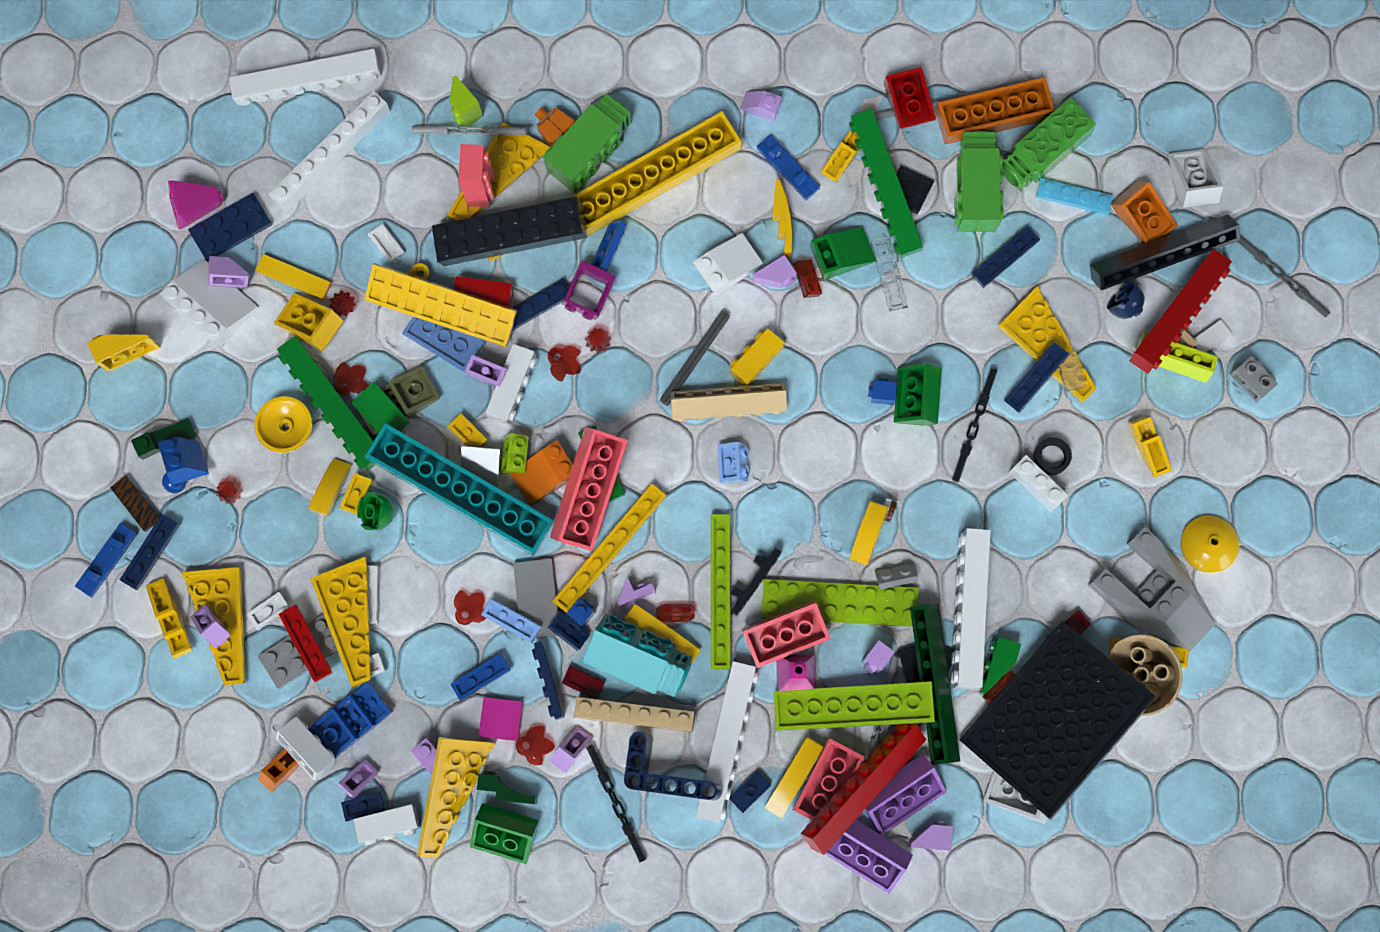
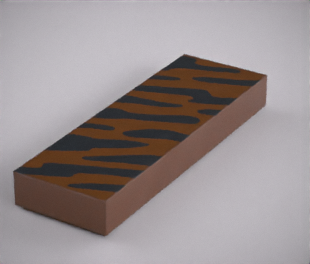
M124 476L110 487L144 532H147L155 525L159 517L127 476Z

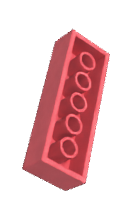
M584 428L550 538L593 551L628 440L592 428Z

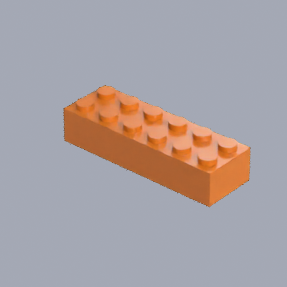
M1045 77L938 102L935 109L945 145L961 141L964 132L986 131L997 133L1042 122L1055 111Z

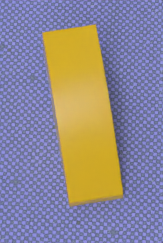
M1143 416L1128 422L1136 445L1152 476L1156 478L1172 471L1160 435L1156 434L1151 417Z
M333 458L312 497L308 509L327 517L330 516L335 501L339 499L351 469V464Z
M874 501L869 502L849 559L865 565L871 562L887 515L888 506Z

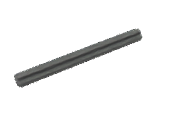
M721 311L660 398L662 404L668 406L671 403L670 392L680 390L728 321L730 316L728 313Z

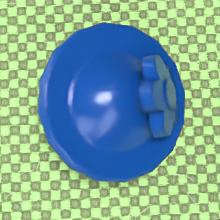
M165 473L162 478V485L167 492L179 493L185 488L186 481L171 485L167 473Z

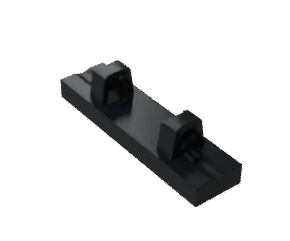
M775 548L767 560L757 555L753 563L761 569H759V572L747 589L743 592L735 586L731 591V594L738 599L731 610V614L735 617H738L763 579L782 554L780 550Z

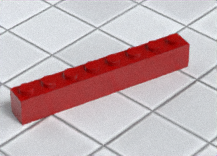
M1213 249L1136 349L1129 362L1147 374L1152 369L1157 370L1163 361L1160 359L1162 355L1166 357L1173 348L1170 346L1172 342H1178L1183 335L1180 333L1181 330H1187L1192 323L1190 318L1192 316L1196 318L1202 310L1200 305L1202 303L1206 304L1212 295L1209 294L1211 290L1215 292L1222 283L1219 281L1221 277L1223 279L1227 277L1231 271L1228 267L1232 261Z
M916 723L897 724L895 729L872 752L841 789L833 795L832 799L819 811L814 819L807 824L800 834L812 850L825 855L923 745L926 738Z

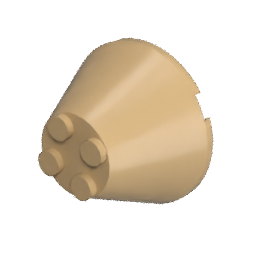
M1148 635L1129 636L1114 645L1107 657L1157 697L1141 716L1153 715L1168 708L1177 698L1183 681L1181 663L1174 650L1164 641Z

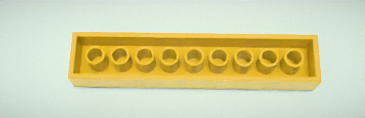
M722 111L573 195L572 197L577 196L582 201L587 237L608 226L612 221L622 218L741 150V140Z

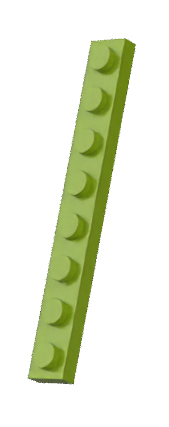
M711 514V670H730V514Z

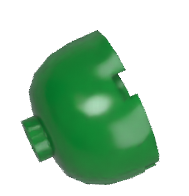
M365 493V497L360 498L357 506V517L361 518L363 523L360 525L365 530L370 531L386 528L394 517V506L391 499L383 493Z

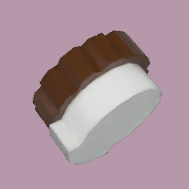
M886 498L884 505L889 508L885 521L890 522L897 502Z

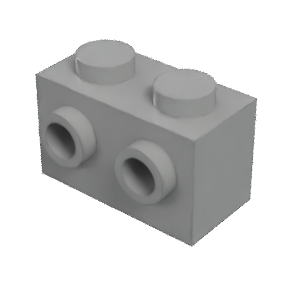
M1251 356L1233 371L1230 376L1257 403L1278 383L1274 375L1267 372L1262 367V363Z

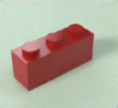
M456 276L455 290L511 308L514 290L512 283Z

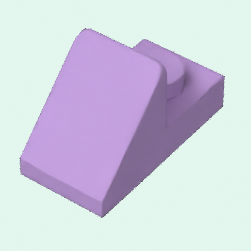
M627 577L618 600L619 607H624L655 593L652 583H642L634 591Z
M364 759L337 785L353 798L359 796L364 787L376 778L379 772Z

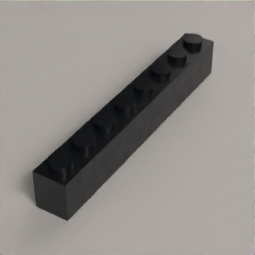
M1227 214L1090 264L1091 280L1102 291L1207 253L1213 249L1215 250L1240 241L1239 224Z

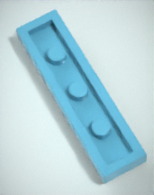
M1040 178L1035 198L1108 215L1114 195Z

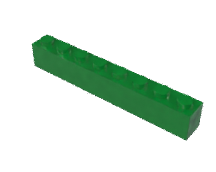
M870 108L851 115V122L848 123L851 133L855 132L856 147L862 151L863 157H861L863 166L864 168L868 167L870 172L867 176L870 184L875 186L874 196L876 201L881 202L882 209H880L883 220L887 219L889 224L886 228L889 236L894 238L895 243L893 247L895 253L900 254V257L903 258L922 251L923 245L873 109Z
M294 336L278 347L277 350L280 355L277 357L283 365H289L291 369L288 372L294 380L297 378L302 384L299 387L305 395L308 393L311 395L312 399L310 402L316 410L318 408L322 410L323 414H321V417L327 424L331 423L334 429H332V432L338 439L342 438L344 440L343 447L349 454L353 453L355 455L354 462L360 469L364 468L366 471L376 466L365 458L374 441L298 338Z

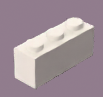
M1027 455L1009 472L1050 513L1068 496Z
M295 717L277 731L276 740L314 781L333 767L335 762L334 754L331 750L324 748L319 737L315 734L313 735L308 730V726L304 721H300Z
M415 804L354 819L358 843L364 842L365 846L377 843L376 839L383 837L384 841L394 839L396 834L402 832L404 836L416 833L415 829L420 828Z

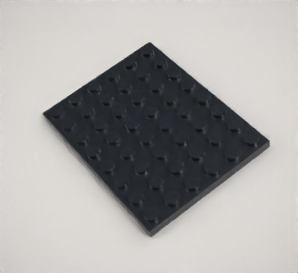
M1061 621L959 741L1047 818L1052 820L1157 697L1065 622Z

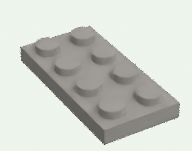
M324 614L308 623L325 658L327 659L337 653L338 650ZM290 636L258 656L279 690L308 671Z

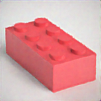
M460 144L458 181L468 207H490V201L494 200L492 183L495 182V172H493L491 159L489 158V153L485 151L484 145Z
M815 599L742 628L757 668L831 639Z
M829 738L792 810L812 821L819 811L832 799L833 795L858 770L865 757Z

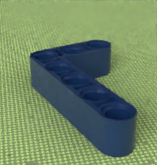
M639 731L634 732L630 736L624 774V784L627 788L716 801L722 796L721 786L714 782L648 773L652 747L651 736ZM643 736L644 743L639 746L638 739ZM640 756L641 763L640 765L636 766L635 759L636 757ZM634 776L638 777V784L636 786L632 784ZM656 778L657 786L653 789L651 781ZM672 781L676 782V789L674 791L670 790V783ZM694 783L696 787L695 792L690 794L688 788L690 784ZM713 786L715 793L710 797L708 795V788Z

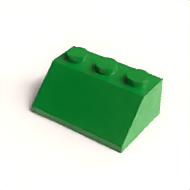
M929 363L898 367L894 423L919 426L938 424L941 368Z
M482 803L474 821L470 847L527 864L539 820Z

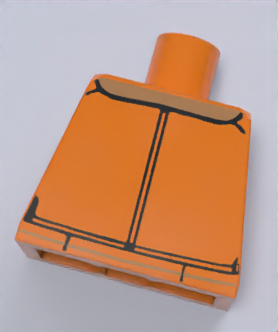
M541 107L535 113V116L540 120L536 124L537 130L550 147L553 146L561 134L564 135L576 122L557 108H553L548 113Z

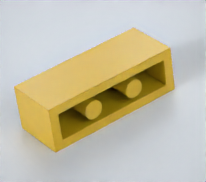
M768 328L765 332L760 331L755 337V343L752 346L749 344L742 352L744 355L740 359L736 358L730 365V375L743 386L751 385L784 348L785 342Z

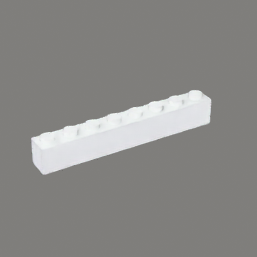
M374 49L229 77L232 98L237 105H248L250 102H264L270 98H284L290 94L299 95L305 91H319L325 87H338L340 84L345 83L354 84L365 79L374 80L376 77H380L381 73L377 54Z
M373 91L268 194L272 201L287 213L390 112L387 102Z
M734 661L732 663L705 781L714 782L721 786L722 796L716 801L700 799L697 818L717 823L720 822V819L724 820L727 808H724L723 805L725 800H729L731 788H728L729 780H734L736 769L732 768L734 760L738 761L740 749H737L738 741H743L745 730L741 728L743 722L748 720L749 711L746 710L748 702L752 703L754 691L750 690L752 683L756 684L759 673L755 672L756 667ZM713 786L708 788V795L711 797L715 793Z

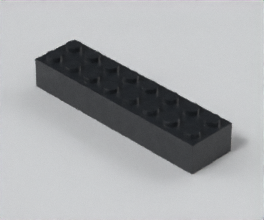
M577 196L432 225L436 259L443 266L588 238L583 204Z

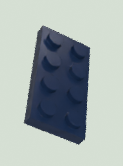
M251 193L189 228L188 231L208 262L209 256L223 254L272 226V223L255 194Z

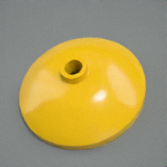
M281 396L267 401L259 409L255 418L254 429L258 440L264 447L277 453H289L299 449L306 443L310 437L313 422L308 408L301 401L293 397ZM285 425H289L288 430H284Z
M1213 515L1197 517L1187 524L1181 535L1180 545L1182 554L1186 561L1199 571L1206 573L1223 571L1232 565L1237 558L1239 552L1238 535L1233 526L1220 517ZM1211 539L1216 540V545L1211 543Z

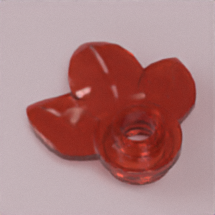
M567 346L563 349L559 347L552 348L547 354V359L551 364L550 372L552 376L562 382L566 374L576 375L581 373L580 364L576 360L581 351L574 346ZM556 354L560 355V359H559V360H555V359L553 358L554 355H556Z
M345 362L341 363L335 371L337 379L335 381V390L341 395H347L351 392L359 394L362 390H365L369 386L367 382L363 381L366 373L365 366L355 365L349 367ZM343 383L348 384V385L345 386V387H344V386H341V384H343Z
M463 590L456 594L453 604L456 608L455 619L459 624L469 625L472 622L480 623L487 619L481 615L484 610L482 608L485 601L484 594L477 592L468 597ZM463 612L468 614L467 618L462 617Z
M544 726L530 728L526 735L520 737L515 744L516 751L520 755L525 756L528 763L532 765H542V755L550 753L555 748L553 742L544 737ZM524 742L529 744L528 749L523 748L522 744Z

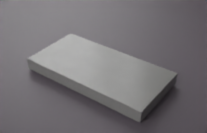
M552 558L513 563L518 613L542 626L535 639L557 636L547 628L558 612L557 605L552 602L556 597Z

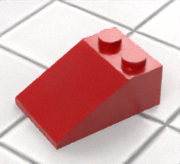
M922 67L885 77L883 84L886 95L900 129L936 121Z

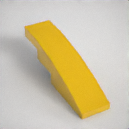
M851 130L820 172L835 183L861 151L857 149L855 144L857 139L855 132L851 133Z
M776 179L772 221H779L778 239L785 240L784 255L786 258H791L792 227L790 211L779 179Z
M165 578L146 585L155 617L160 623L172 657L176 659L193 651L182 618Z
M636 604L631 607L623 619L626 622L633 623L640 629L651 631L656 636L671 640L677 644V650L692 656L691 664L701 651Z
M807 736L767 802L766 809L781 818L783 817L824 749L823 745Z

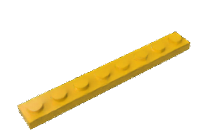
M651 484L552 602L567 613L577 600L583 597L667 495Z

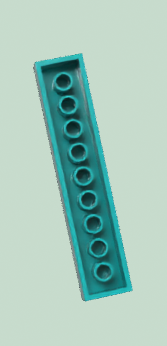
M386 423L365 455L366 460L532 556L537 552L554 520Z

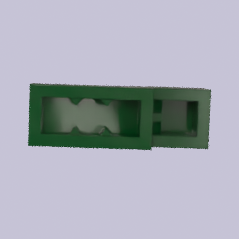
M187 418L169 427L150 433L147 432L132 439L131 442L138 457L144 460L160 452L158 445L160 441L174 437L191 440L197 437L191 421Z
M484 770V774H478L476 790L496 792L495 800L537 805L536 796L526 795L509 788L500 781V776H495L496 772Z

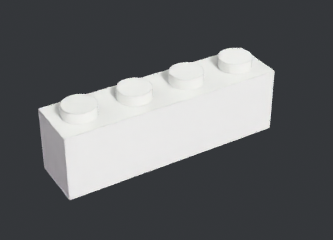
M515 344L512 345L504 365L507 371L500 387L496 386L485 413L487 418L509 425L510 421H514L517 410H515L516 405L521 403L524 395L522 390L530 381L529 372L531 368H535L537 363L534 351Z

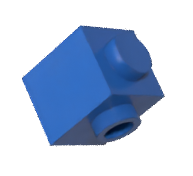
M886 378L874 380L872 386L868 388V397H871V403L894 405L897 382H890Z
M578 599L566 614L580 627L584 628L595 615L594 610H592L594 606L586 599L584 601Z

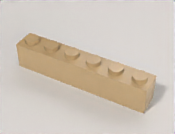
M785 383L670 392L672 419L677 421H686L687 419L704 420L709 417L724 418L725 416L742 417L747 414H780L787 411Z
M576 697L574 718L692 733L694 712Z

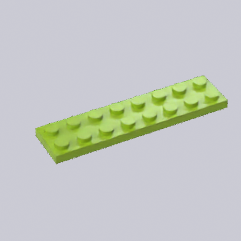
M763 579L761 619H766L815 599L824 622L912 627L910 607L918 606L919 588L895 586L879 589L878 585Z
M932 682L774 691L776 731L935 722Z

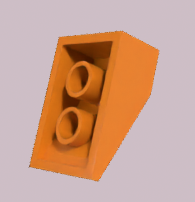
M1137 181L1111 203L1119 218L1144 245L1164 238L1178 226L1149 181Z
M556 440L526 461L525 473L512 472L510 475L528 504L532 506L567 484L573 464L558 440Z

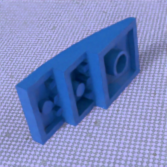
M367 681L340 704L329 710L308 730L313 735H317L324 748L331 750L334 758H337L381 723L393 710L371 681Z

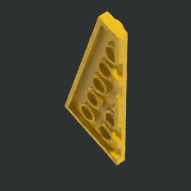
M241 568L181 572L188 587L189 595H191L195 611L197 612L206 604L231 635L225 643L219 645L216 649L209 643L223 684L225 686L246 684Z

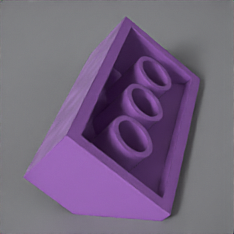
M921 754L902 767L864 811L879 834L884 835L947 791L934 766Z
M857 820L850 825L825 854L890 894L907 870L913 854Z

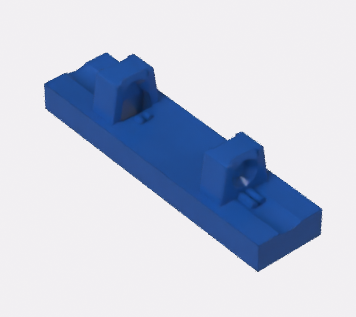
M771 135L757 145L756 149L806 201L820 190V186ZM778 152H780L781 155L775 159Z
M120 522L75 587L93 598L138 533Z

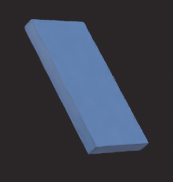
M414 316L402 332L405 337L463 372L471 356L477 357L486 344V341Z

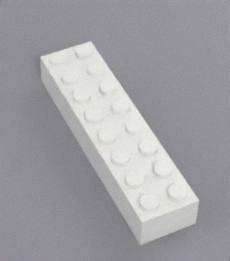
M967 528L958 537V548H961L960 556H957L956 566L960 567L955 581V585L959 587L958 594H955L954 599L957 613H954L953 618L956 632L952 636L955 652H952L951 664H954V671L950 674V683L953 684L954 689L978 690L983 685L990 530Z

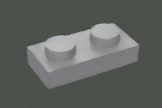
M912 563L875 571V578L879 589L918 582Z

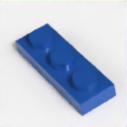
M614 220L608 225L591 265L604 271L609 269L611 259L624 234V229L627 225L625 222Z
M500 653L450 685L459 700L463 701L510 672L511 669Z

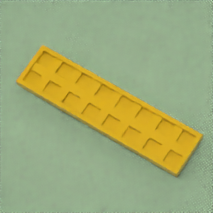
M376 263L372 265L364 298L366 301L504 347L508 346L517 313L515 309Z

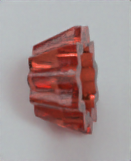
M341 290L339 294L334 293V298L329 299L331 302L329 308L339 317L348 316L356 306L354 303L355 297L350 296L349 292L344 293Z
M594 327L592 331L587 332L588 336L584 339L587 341L586 347H590L591 352L596 351L599 354L601 350L605 352L606 347L611 346L609 341L612 338L608 336V331H603L602 327L599 329Z
M226 478L224 481H220L219 486L216 487V496L219 497V501H225L226 504H229L230 502L235 503L236 499H240V493L243 492L240 488L241 483H236L235 478L231 480Z

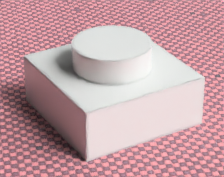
M380 654L371 655V677L386 672Z

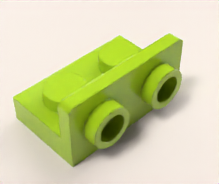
M514 433L504 436L500 474L508 475L512 472L525 473L528 436Z

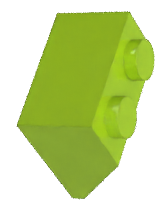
M455 75L452 79L450 94L452 109L450 111L458 126H471L482 118L483 114L477 99Z

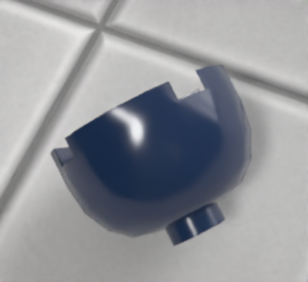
M1130 281L1119 288L1121 292L1117 297L1115 294L1112 295L1106 306L1110 313L1121 319L1139 316L1143 311L1142 307L1145 303L1143 290L1133 281Z

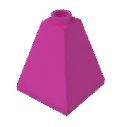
M173 180L168 181L169 199L178 230L185 228L220 207V202H223L222 193L217 191L216 187Z
M792 654L776 661L777 691L816 689L815 654ZM795 668L800 669L802 673L797 674Z

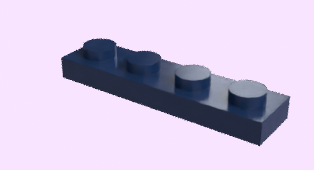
M1027 226L972 272L971 276L984 289L1034 247L1040 239Z
M564 278L512 308L517 310L512 331L562 303L569 288Z
M1054 342L1004 401L1020 414L1070 354Z
M161 514L119 580L138 591L180 524Z
M541 641L534 643L535 648L532 649L534 660L539 661L540 667L537 668L539 678L544 679L545 686L542 687L545 698L549 697L551 705L548 706L550 717L554 716L555 720L563 719V713L543 643Z

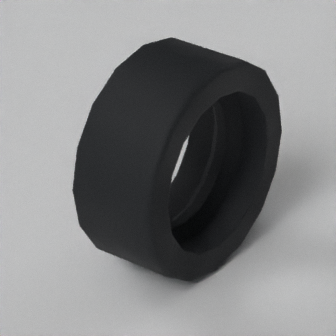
M1047 438L1035 448L1033 459L1034 463L1047 475H1057L1070 465L1072 452L1064 440ZM1056 446L1062 450L1064 459L1060 466L1049 467L1043 463L1041 454L1045 447Z

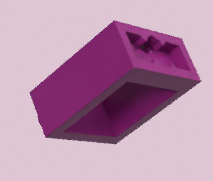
M581 261L561 305L565 306V309L575 313L576 311L581 313L582 317L587 320H596L600 315L616 276ZM580 274L605 284L594 311L569 300Z

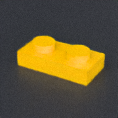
M461 413L447 426L466 446L482 447L488 442Z
M354 473L339 508L357 515L358 502L361 497H365V493L369 492L373 480Z

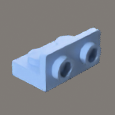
M741 442L718 444L720 483L748 482L750 470L747 466L749 451L746 444Z

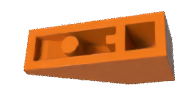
M284 749L260 771L258 780L273 793L300 765Z

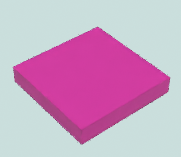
M483 697L478 737L518 741L523 702Z

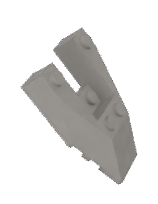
M1144 527L1127 545L1156 571L1137 592L1133 594L1107 569L1101 571L1088 586L1132 626L1166 640V642L1174 646L1188 649L1190 652L1211 630L1215 622L1185 570L1162 542Z

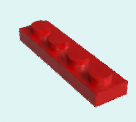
M295 604L279 613L278 615L313 681L317 683L333 674L299 607Z

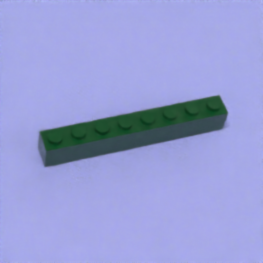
M939 604L910 607L919 678L920 682H932L935 722L926 723L931 764L961 762Z

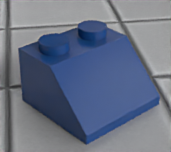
M174 437L158 442L171 485L209 474L198 441Z

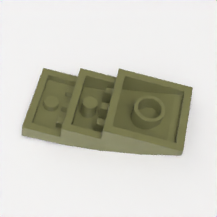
M423 366L389 381L388 385L381 388L407 418L412 417L440 399ZM357 410L371 437L377 436V431Z

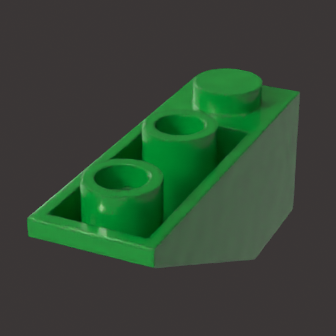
M1001 637L991 641L989 652L992 653L990 659H986L983 670L986 673L979 695L986 694L1016 663L1021 647L1020 643Z

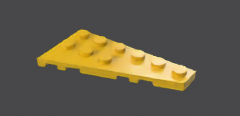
M503 122L500 127H511ZM528 135L494 136L485 150L489 153L493 172H495V182L492 183L494 199L537 163L550 146ZM461 190L447 217L454 221L475 217L485 207H468Z
M1037 285L998 327L1036 362L1054 342L1069 353V357L1052 376L1083 403L1097 388L1086 369L1080 363L1077 353L1073 351L1069 344L1070 341L1056 317L1053 316L1047 301L1044 300Z
M365 556L310 578L352 688L371 680L367 558Z
M439 737L417 851L418 856L439 857L449 837L448 833L453 823H456L459 817L457 815L461 807L465 805L478 779L477 775L482 765L484 766L487 761L486 757L490 749H493L495 745L493 741Z

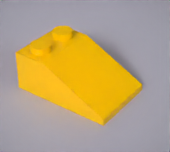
M294 293L274 321V324L289 334L296 336L309 346L323 352L344 321L332 309Z
M104 334L97 335L92 338V341L87 342L95 362L107 372L160 348L159 344L148 335Z

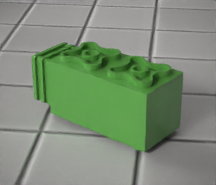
M605 94L596 105L591 104L564 135L561 134L553 146L545 152L543 159L546 171L574 194L577 190H581L587 181L596 174L598 166L602 162L605 163L610 155L621 145L622 133L631 124L630 112L619 101Z
M1070 97L1014 145L1012 154H1009L1007 159L1003 160V175L1020 192L1023 191L1024 187L1026 188L1029 183L1033 181L1037 183L1040 178H1043L1092 135L1096 123Z
M964 132L961 138L960 159H957V195L954 197V225H957V232H995L997 227L1000 226L1001 220H1003V191H1000V184L1003 183V155H1000V148H996L995 145L996 132Z

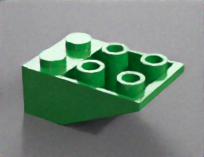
M863 227L830 233L811 240L810 248L823 281L876 262Z

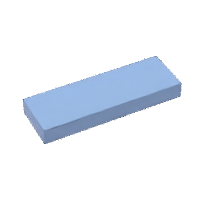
M490 598L481 614L530 643H533L542 627Z

